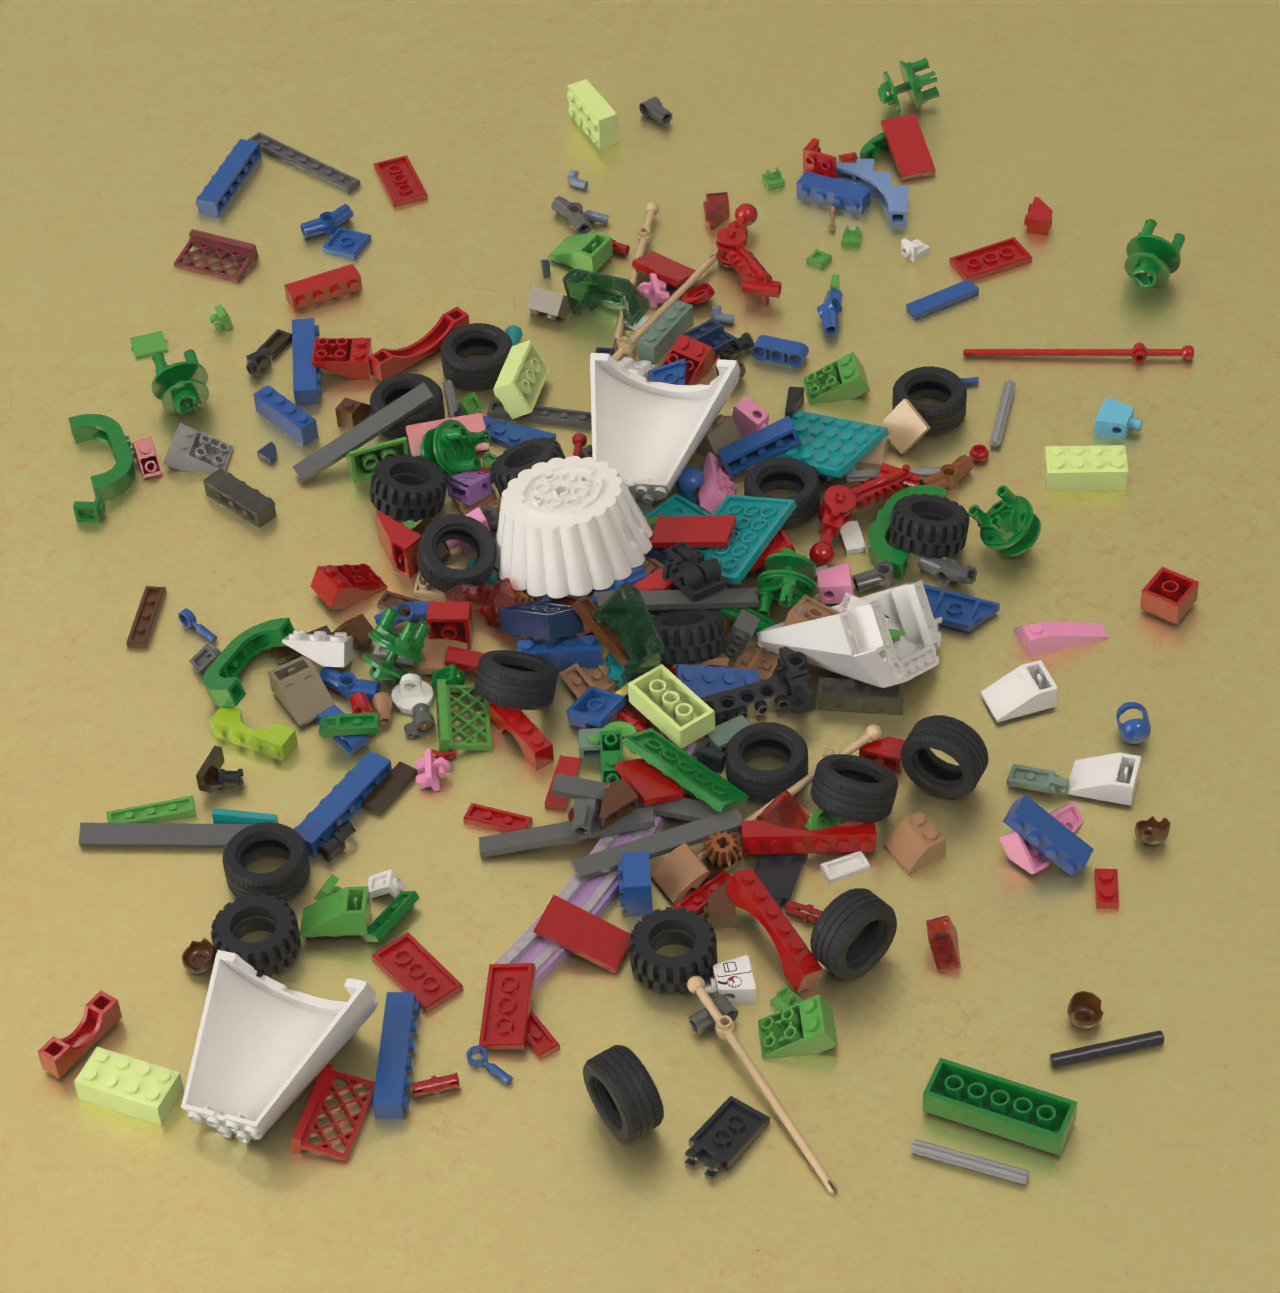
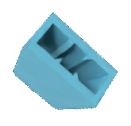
M1105 398L1094 421V435L1124 439L1127 437L1130 429L1141 431L1143 420L1134 418V408L1132 406Z

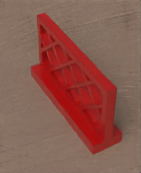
M327 1064L317 1078L292 1135L291 1151L301 1153L303 1149L346 1162L373 1100L375 1082L333 1070V1065ZM336 1079L346 1082L348 1086L337 1090L334 1082ZM365 1087L370 1089L368 1094L359 1097L355 1089ZM351 1091L355 1099L344 1103L340 1095ZM336 1097L340 1105L329 1109L326 1101ZM359 1104L361 1112L351 1115L348 1108ZM343 1110L347 1118L336 1121L332 1114ZM328 1116L331 1124L320 1127L318 1119ZM351 1123L354 1128L353 1131L343 1134L340 1126ZM335 1129L339 1136L328 1140L324 1133ZM320 1135L323 1143L318 1145L308 1143L310 1138ZM343 1142L346 1147L344 1153L333 1150L332 1145Z

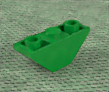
M622 730L600 731L602 782L610 784L613 781L617 782L622 779L615 770V764L623 761Z

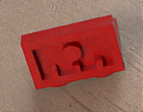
M812 138L803 149V174L805 171L837 179V158L822 153L821 148H819L818 139Z

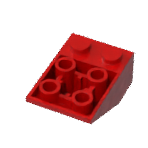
M680 334L661 366L685 358L687 363L685 385H696L709 373L718 356L711 346Z
M315 338L311 363L316 367L351 380H370L371 373L368 356L373 354L371 338Z
M377 511L376 517L380 543L394 570L410 579L419 571L417 566V550L421 535L407 528L404 524L391 519L388 515Z
M361 563L359 565L317 566L310 587L330 609H345L386 590L388 586L375 574L369 565Z

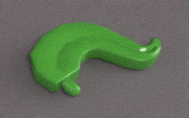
M622 721L610 722L601 730H622L623 740L626 736L637 733L633 725ZM600 732L595 737L589 735L588 741L592 744H600Z

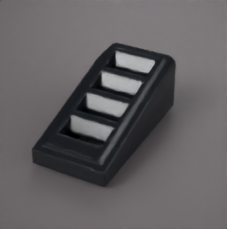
M790 386L788 388L785 417L789 416L792 418L794 413L802 407L804 403L803 387Z

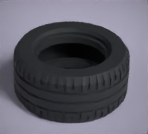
M473 323L458 327L449 333L441 344L444 376L447 380H451L454 386L468 391H483L494 388L511 350V338L499 327L486 323ZM476 354L491 355L479 360L464 359Z
M934 366L919 367L904 373L894 384L892 410L903 399H908L930 427L923 436H938L949 433L957 428L965 418L967 389L964 382L950 370ZM935 398L944 402L926 405L917 403L915 400Z
M416 373L397 374L379 383L371 394V415L377 413L423 382L435 398L381 433V435L390 440L402 437L407 438L405 426L445 419L443 393L440 386L431 378Z
M792 457L769 458L756 464L745 477L744 496L776 498L765 493L775 489H796L799 491L796 495L779 498L792 499L797 504L795 510L782 526L783 530L802 526L811 520L819 510V476L804 461Z
M449 514L435 519L425 528L419 542L417 566L420 574L430 586H433L434 589L442 593L464 595V593L469 594V592L472 593L478 590L487 582L494 567L497 553L493 535L483 523L467 515ZM451 539L461 540L475 550L478 561L470 568L462 570L451 569L437 558L435 548L443 541Z
M510 650L489 651L479 658L474 688L482 699L499 706L519 710L544 709L554 700L558 671L553 663L533 654Z
M934 715L919 720L906 738L900 752L902 766L908 777L924 791L943 798H957L971 793L981 779L989 762L988 751L980 735L963 721L945 715ZM930 748L946 753L959 765L947 763L937 757Z
M761 722L746 726L739 730L727 744L725 751L727 781L749 795V801L767 804L808 775V749L806 742L795 730L783 724ZM762 755H774L788 761L783 767L774 770H758L746 764L750 759Z
M833 754L822 758L817 763L810 794L814 803L831 815L855 822L873 823L882 821L891 814L897 794L898 780L889 768L878 762L855 755Z
M257 823L240 830L230 839L223 852V867L230 891L237 898L240 896L241 898L247 897L248 894L259 896V893L267 894V897L271 895L279 898V901L282 899L286 902L295 897L304 888L310 876L308 851L303 837L291 827L280 823ZM275 855L288 859L286 864L272 872L255 873L245 869L251 861L263 856Z
M854 888L840 894L824 909L814 925L810 939L812 955L839 978L852 979L865 974L882 959L893 942L897 929V918L893 908L865 888Z
M614 1045L587 1060L583 1067L586 1089L597 1112L613 1134L623 1141H633L661 1124L664 1118L661 1097L650 1074L634 1052L626 1046Z

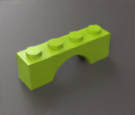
M220 707L209 720L212 735L233 742L236 745L250 748L253 751L269 755L272 758L285 761L298 745L295 729L279 723L264 729L247 727L243 723L241 710L234 707Z

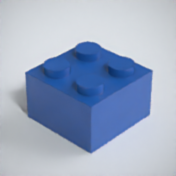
M649 852L622 853V862L618 863L619 876H623L619 878V891L624 893L620 895L621 908H625L626 917L645 916L648 913L651 915L653 914Z

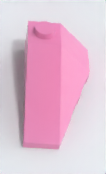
M709 452L706 456L703 471L704 482L700 486L698 496L700 508L713 514L727 495H736L735 492L738 489L729 480L731 477L722 461Z
M1036 622L1014 627V631L1029 658L1108 640V635L1101 623Z
M1075 801L1049 812L1050 815L1073 833L1083 822ZM1011 831L999 838L1008 859L1030 874L1041 871L1053 862L1015 831Z

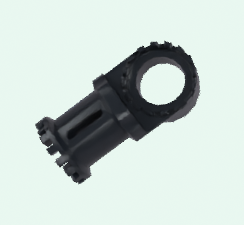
M746 332L740 338L731 340L728 345L720 348L719 359L736 360V356L740 355L743 350L753 347L754 339Z
M220 769L214 778L216 782L211 783L206 792L212 793L225 786L243 787L244 781L242 779L244 778H241V776H244L243 769L228 771Z
M350 820L337 826L333 830L334 833L330 836V839L324 844L317 846L318 854H322L321 858L323 857L325 861H331L333 855L338 851L346 849L344 840L356 831Z

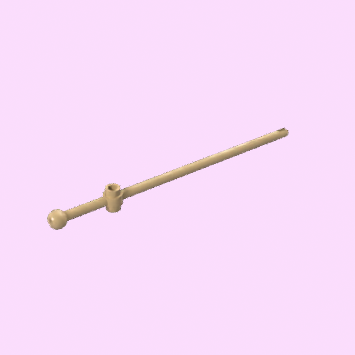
M649 202L645 206L647 216L644 227L639 228L637 233L639 245L635 259L643 256L645 248L649 247L652 241L650 229L654 215L659 212V206L656 202ZM633 267L612 341V348H614L616 343V349L618 345L617 340L622 336L624 322L627 318L639 270Z
M711 255L629 339L628 337L619 338L617 340L618 350L611 357L616 362L622 356L632 357L634 355L633 345L717 260V256Z
M876 724L868 726L863 736L837 754L851 755L869 741L879 740L882 737L881 728ZM833 749L828 750L822 755V757L824 758L828 755L835 754V752ZM815 770L744 821L762 819L812 783ZM741 830L735 832L736 836L740 834ZM705 849L696 854L701 861L706 859Z
M700 976L691 977L687 982L688 990L698 995L716 1022V1034L720 1039L728 1040L828 1192L834 1195L832 1188L836 1193L838 1192L836 1184L734 1034L732 1019L727 1015L722 1016L705 990L704 979Z

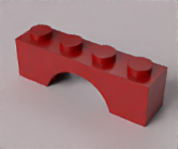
M488 703L491 723L501 733L509 731L515 737L521 747L524 758L536 771L554 762L553 744L521 710Z
M100 990L85 1005L83 1017L77 1028L70 1035L62 1039L53 1036L37 1051L42 1069L60 1079L122 1018L118 1000Z

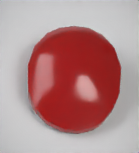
M708 282L703 283L685 292L680 300L690 305L704 304L714 296L715 291Z

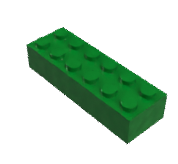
M943 1058L939 1059L923 1092L924 1112L1058 1156L1061 1155L1076 1120V1101Z

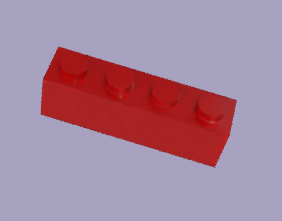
M353 264L284 285L286 300L294 312L363 290L361 275Z

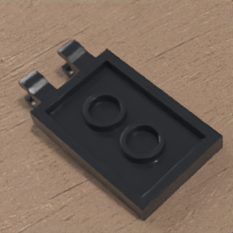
M760 854L754 872L781 910L789 899H793L808 854Z
M730 1096L689 1139V1147L691 1148L685 1152V1156L688 1157L685 1164L694 1168L700 1157L706 1159L705 1167L708 1170L704 1175L714 1179L721 1166L729 1168L770 1124V1117Z

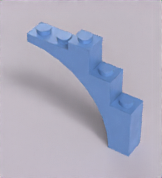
M857 159L856 163L837 162V180L870 188L871 196L885 209L889 226H907L909 185H891L892 172H874L875 159Z

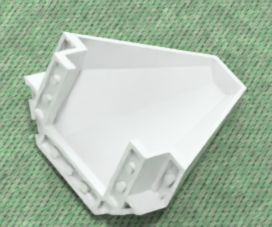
M921 580L861 597L860 599L868 602V604L845 610L835 615L783 626L785 622H782L756 634L760 648L765 647L768 651L779 654V648L787 646L790 653L796 651L804 653L808 664L885 688L907 682L939 665L936 648H939L941 643V633L938 631V624L942 623V617L934 619ZM840 604L830 608L838 611ZM884 615L889 617L888 622H886ZM889 629L905 631L906 635L900 636V641L893 643Z

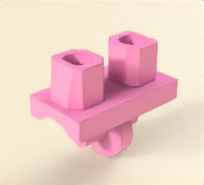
M651 273V281L642 282L638 286L637 291L641 297H648L650 307L656 309L658 304H664L669 299V293L665 292L666 282L658 280L657 275Z
M429 748L424 750L425 757L416 760V768L420 775L416 776V782L421 789L431 786L434 792L441 790L440 777H444L445 774L449 773L451 764L443 757L434 758L432 750Z

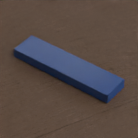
M967 279L906 304V310L915 319H918L979 294V288Z

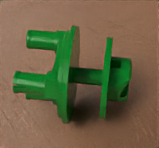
M926 57L913 63L899 61L904 83L894 87L888 72L884 71L883 77L885 82L877 89L881 103L889 106L893 105L897 113L901 112L898 94L907 91L916 111L920 110L921 105L925 101L940 96L936 86L921 91L923 86L937 82V77L930 78L936 75L934 71L922 76L915 75L916 72L929 68Z
M1153 219L1145 221L1142 231L1138 233V236L1132 238L1126 247L1128 257L1124 264L1125 271L1130 278L1140 283L1142 287H1159L1168 282L1170 274L1174 273L1180 266V251L1185 241V236L1181 233L1174 235L1172 243L1152 235L1157 226V222Z
M192 349L184 352L186 362H178L171 365L166 364L162 352H157L152 356L156 367V376L151 386L152 392L157 399L162 401L164 409L171 414L185 415L186 413L193 412L202 407L209 397V390L206 386L208 381L207 371L199 364L197 356Z
M446 420L440 423L437 428L430 429L425 433L421 442V457L438 464L446 476L450 477L463 472L477 470L481 468V461L479 458H475V447L478 444L490 442L491 435L485 436L489 434L488 430L476 433L473 431L469 432L459 421Z
M1001 485L997 489L996 494L1002 500L995 503L987 513H984L978 505H972L969 508L970 512H968V515L978 523L977 526L980 527L981 540L988 548L999 550L1005 556H1018L1035 544L1041 531V522L1033 513V507L1026 498L1016 496L1008 487Z
M791 548L781 549L779 553L769 555L765 560L767 571L761 573L756 580V585L760 590L757 612L766 617L770 616L771 604L774 599L779 601L781 606H784V603H786V607H790L792 603L795 605L805 594L814 598L818 593V586L811 578L816 573V565L805 555H799Z
M387 607L380 623L377 624L375 630L369 631L368 637L388 649L389 652L385 659L370 653H364L363 659L372 665L369 674L373 679L377 681L386 680L391 685H394L397 678L401 679L405 674H410L407 670L395 664L399 655L416 662H425L426 657L422 649L431 626L422 621H419L418 625L406 621L399 635L391 629L399 612L391 607Z

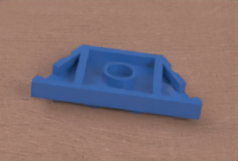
M923 585L934 619L942 617V623L939 625L969 632L1000 610V603Z

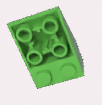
M598 232L567 236L547 258L594 274L613 255L612 237Z
M854 352L827 364L803 378L810 404L852 400L870 391L864 366Z
M369 886L345 887L303 909L300 937L367 935L371 913Z
M820 994L758 1020L762 1057L764 1059L816 1055L838 1046L833 1009Z

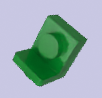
M96 495L94 502H74L73 509L76 521L100 522L102 514L105 513V503L102 502L101 495Z
M455 664L432 672L431 687L436 692L437 679H446V685H464L466 681L465 674Z

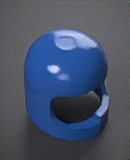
M695 467L684 468L676 481L678 494L693 504H699V497L694 496V490L703 484V473Z
M1123 703L1116 712L1120 735L1127 743H1143L1151 733L1148 712L1139 703ZM1128 709H1138L1143 715V719H1131L1123 724L1120 722L1119 717Z

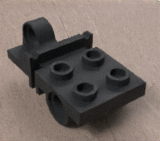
M684 541L667 548V563L663 567L662 577L665 581L670 579L693 601L726 588L728 580L721 575L722 571L718 561L714 558L705 561V555L703 553L700 554L699 549L694 551Z
M787 646L779 648L780 658H777V662L782 671L779 675L784 677L791 690V695L787 699L788 710L792 714H802L816 710L814 694L810 689L811 676L808 673L806 655L798 651L790 653Z

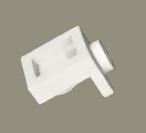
M905 238L901 240V254L913 262L930 253V247L918 239L912 242Z
M392 869L369 876L367 886H369L370 898L388 893L396 898L403 889L402 879Z

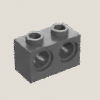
M741 609L725 636L726 648L724 653L738 659L753 636L760 618Z

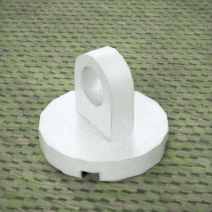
M405 674L402 676L400 684L393 689L391 698L395 709H399L403 714L413 715L412 708L418 703H425L430 707L433 703L434 695L432 687L422 681L418 675Z

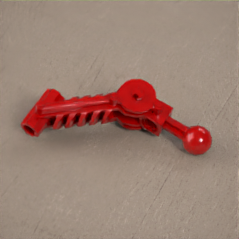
M743 203L735 211L736 220L730 222L728 227L719 230L717 233V241L715 242L718 251L716 256L719 264L724 267L734 268L742 277L743 293L760 295L762 303L767 304L769 303V297H780L782 282L773 281L771 275L761 263L745 248L748 241V226L757 220L758 212L753 205Z
M882 462L878 477L870 478L851 488L841 485L828 488L824 492L822 504L818 511V518L821 522L818 534L822 536L820 542L815 543L809 551L810 560L818 567L830 565L835 557L834 549L831 546L833 538H838L841 527L849 522L853 511L864 510L869 506L890 498L899 490L917 486L920 475L910 472L908 464L903 465L901 469Z

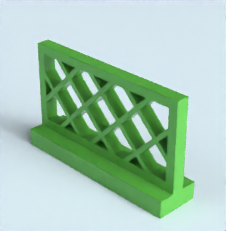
M437 679L435 695L439 751H491L492 742L488 701L481 697L477 699L471 695L476 693L474 685H446V679ZM450 692H458L461 696L456 699ZM467 698L472 704L466 706L461 701ZM458 706L462 711L457 714L452 708ZM478 706L484 711L478 714L472 709ZM468 713L473 719L467 721L463 716ZM459 721L463 726L458 729L452 724ZM479 721L485 726L478 729L474 724ZM470 729L474 734L469 737L464 731ZM459 736L465 741L453 742V739ZM480 736L486 743H478L475 739Z

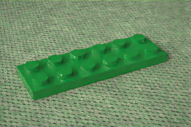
M652 728L624 738L622 744L629 748L632 753L645 759L649 765L655 766L662 771L663 775L675 780L680 787L695 794L696 798L705 801L713 810L722 813L747 802L749 795Z

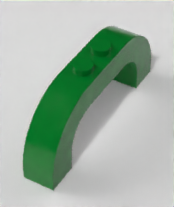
M82 414L69 417L71 432L76 444L89 440L104 441L110 446L116 461L115 466L109 471L90 477L95 496L101 495L102 502H105L123 494L132 485L136 474L133 459H136L134 448H129L131 447L129 436L124 435L117 421L105 415Z
M931 485L911 486L899 490L887 500L884 507L879 509L875 522L872 521L869 527L868 556L874 567L881 561H888L893 565L894 578L902 580L909 568V553L893 548L888 544L891 539L889 529L893 506L899 499L907 495L911 496L912 494L939 495V497L944 498L946 497L947 489Z
M289 618L269 620L242 632L228 644L208 667L203 675L202 682L211 701L215 705L220 707H236L246 693L239 678L236 676L258 653L269 648L287 646L282 643V639L294 631Z

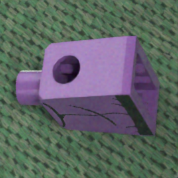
M472 470L447 478L449 497L468 506L492 494L491 484L494 481L490 472L485 474L478 470Z

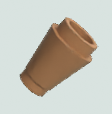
M386 692L375 694L372 700L374 710L379 712L381 725L391 722L393 700Z

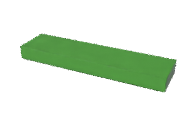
M193 795L106 812L108 823H162L196 816Z

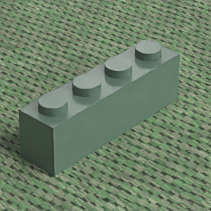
M679 300L672 304L638 341L639 360L651 361L652 364L656 365L675 344L679 335L684 334L694 323L693 305Z

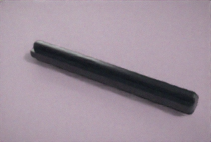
M1158 1030L1050 1054V1063L1055 1068L1161 1045L1164 1043V1035L1162 1031Z

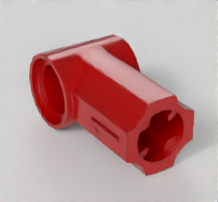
M359 691L351 695L349 701L353 709L352 714L378 712L372 710L366 693Z

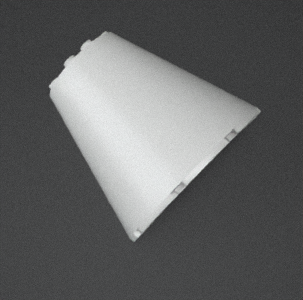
M591 353L593 458L597 462H607L610 468L618 471L634 500L652 504L654 501L664 499L671 491L738 384L740 367L737 360L718 359L716 367L719 371V376L712 380L710 385H674L662 382H647V378L627 371L626 374L622 371L621 365L610 354Z
M218 950L181 1108L189 1113L187 1117L194 1122H203L217 1129L220 1135L231 1138L233 1135L246 1143H249L250 1140L261 1139L374 1013L378 1000H374L376 993L368 982L348 978L344 985L351 995L348 1002L322 999L303 992L289 990L285 985L268 976L263 975L259 978L256 976L257 971L237 954Z

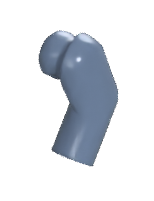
M570 170L567 176L570 185L586 190L588 181L579 179L578 171Z
M591 210L584 212L589 223H608L609 215Z
M712 306L710 314L716 321L734 324V315L723 314L721 306Z

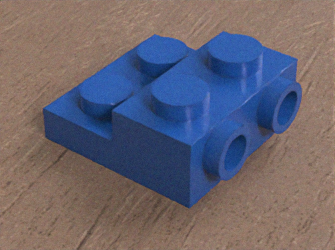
M590 686L566 710L569 724L587 729L590 725L602 728L626 704L625 696Z

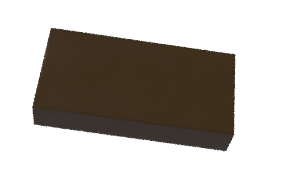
M277 329L257 351L266 347L270 352V359L274 360L292 342V334Z
M215 745L196 774L200 791L206 792L225 762L222 747Z

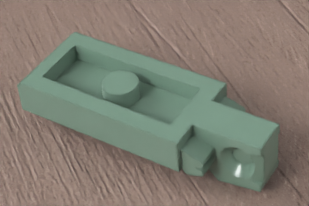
M1017 764L1012 766L1006 780L1007 786L1045 793L1057 792L1067 794L1070 787L1069 779L1061 778L1055 774V771Z

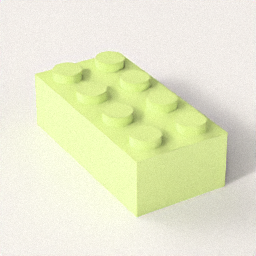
M587 79L568 85L567 99L569 101L568 113L570 117L575 119L577 125L582 127L585 134L600 149L618 144V114Z
M532 340L511 347L493 388L495 396L499 398L505 411L509 413L512 419L532 413L550 370Z
M1125 445L1045 446L1044 467L1047 491L1127 490L1128 464Z
M662 664L628 683L629 702L679 748L683 749L715 730L714 710Z
M96 1047L74 1081L78 1099L161 1126L184 1091L180 1072L100 1047Z

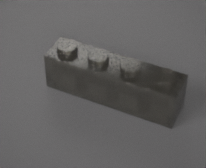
M220 468L203 480L205 494L254 526L261 528L276 517V505L270 497L261 494L257 489H253L231 473Z
M819 677L817 710L903 715L904 683L881 688L856 679Z

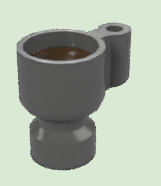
M425 703L416 704L412 708L413 721L404 726L408 739H412L416 735L429 736L436 730L434 717L430 713L428 705Z

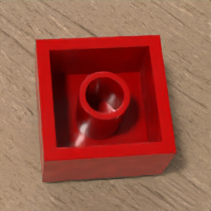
M1161 567L1142 589L1140 609L1178 624L1197 601L1199 582Z
M429 601L426 618L427 624L431 626L428 632L429 639L460 641L467 643L468 649H471L474 633L471 603Z

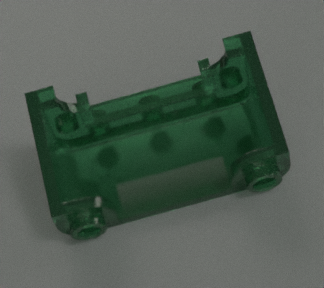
M574 268L562 279L572 314L581 315L582 310L587 308L593 311L597 305L622 310L623 317L626 318V325L635 327L650 308L648 298L630 280Z
M620 584L593 615L597 623L603 621L609 625V632L618 633L630 659L625 665L626 670L621 674L624 684H628L661 665L665 647L639 589L633 585Z

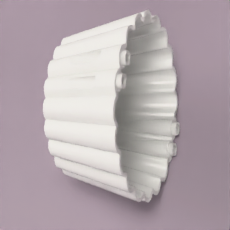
M569 456L565 459L553 458L547 463L539 462L534 464L531 469L521 471L518 474V478L510 480L507 489L502 492L496 535L497 554L494 567L499 569L498 576L500 579L510 581L512 589H527V593L531 596L538 597L547 594L549 597L556 599L563 598L568 594L584 596L590 593L592 589L603 590L609 588L614 583V580H622L629 577L632 573L631 568L642 565L645 561L644 555L652 548L649 538L652 536L653 531L616 469L610 468L607 462H597L592 457L582 459L578 456Z

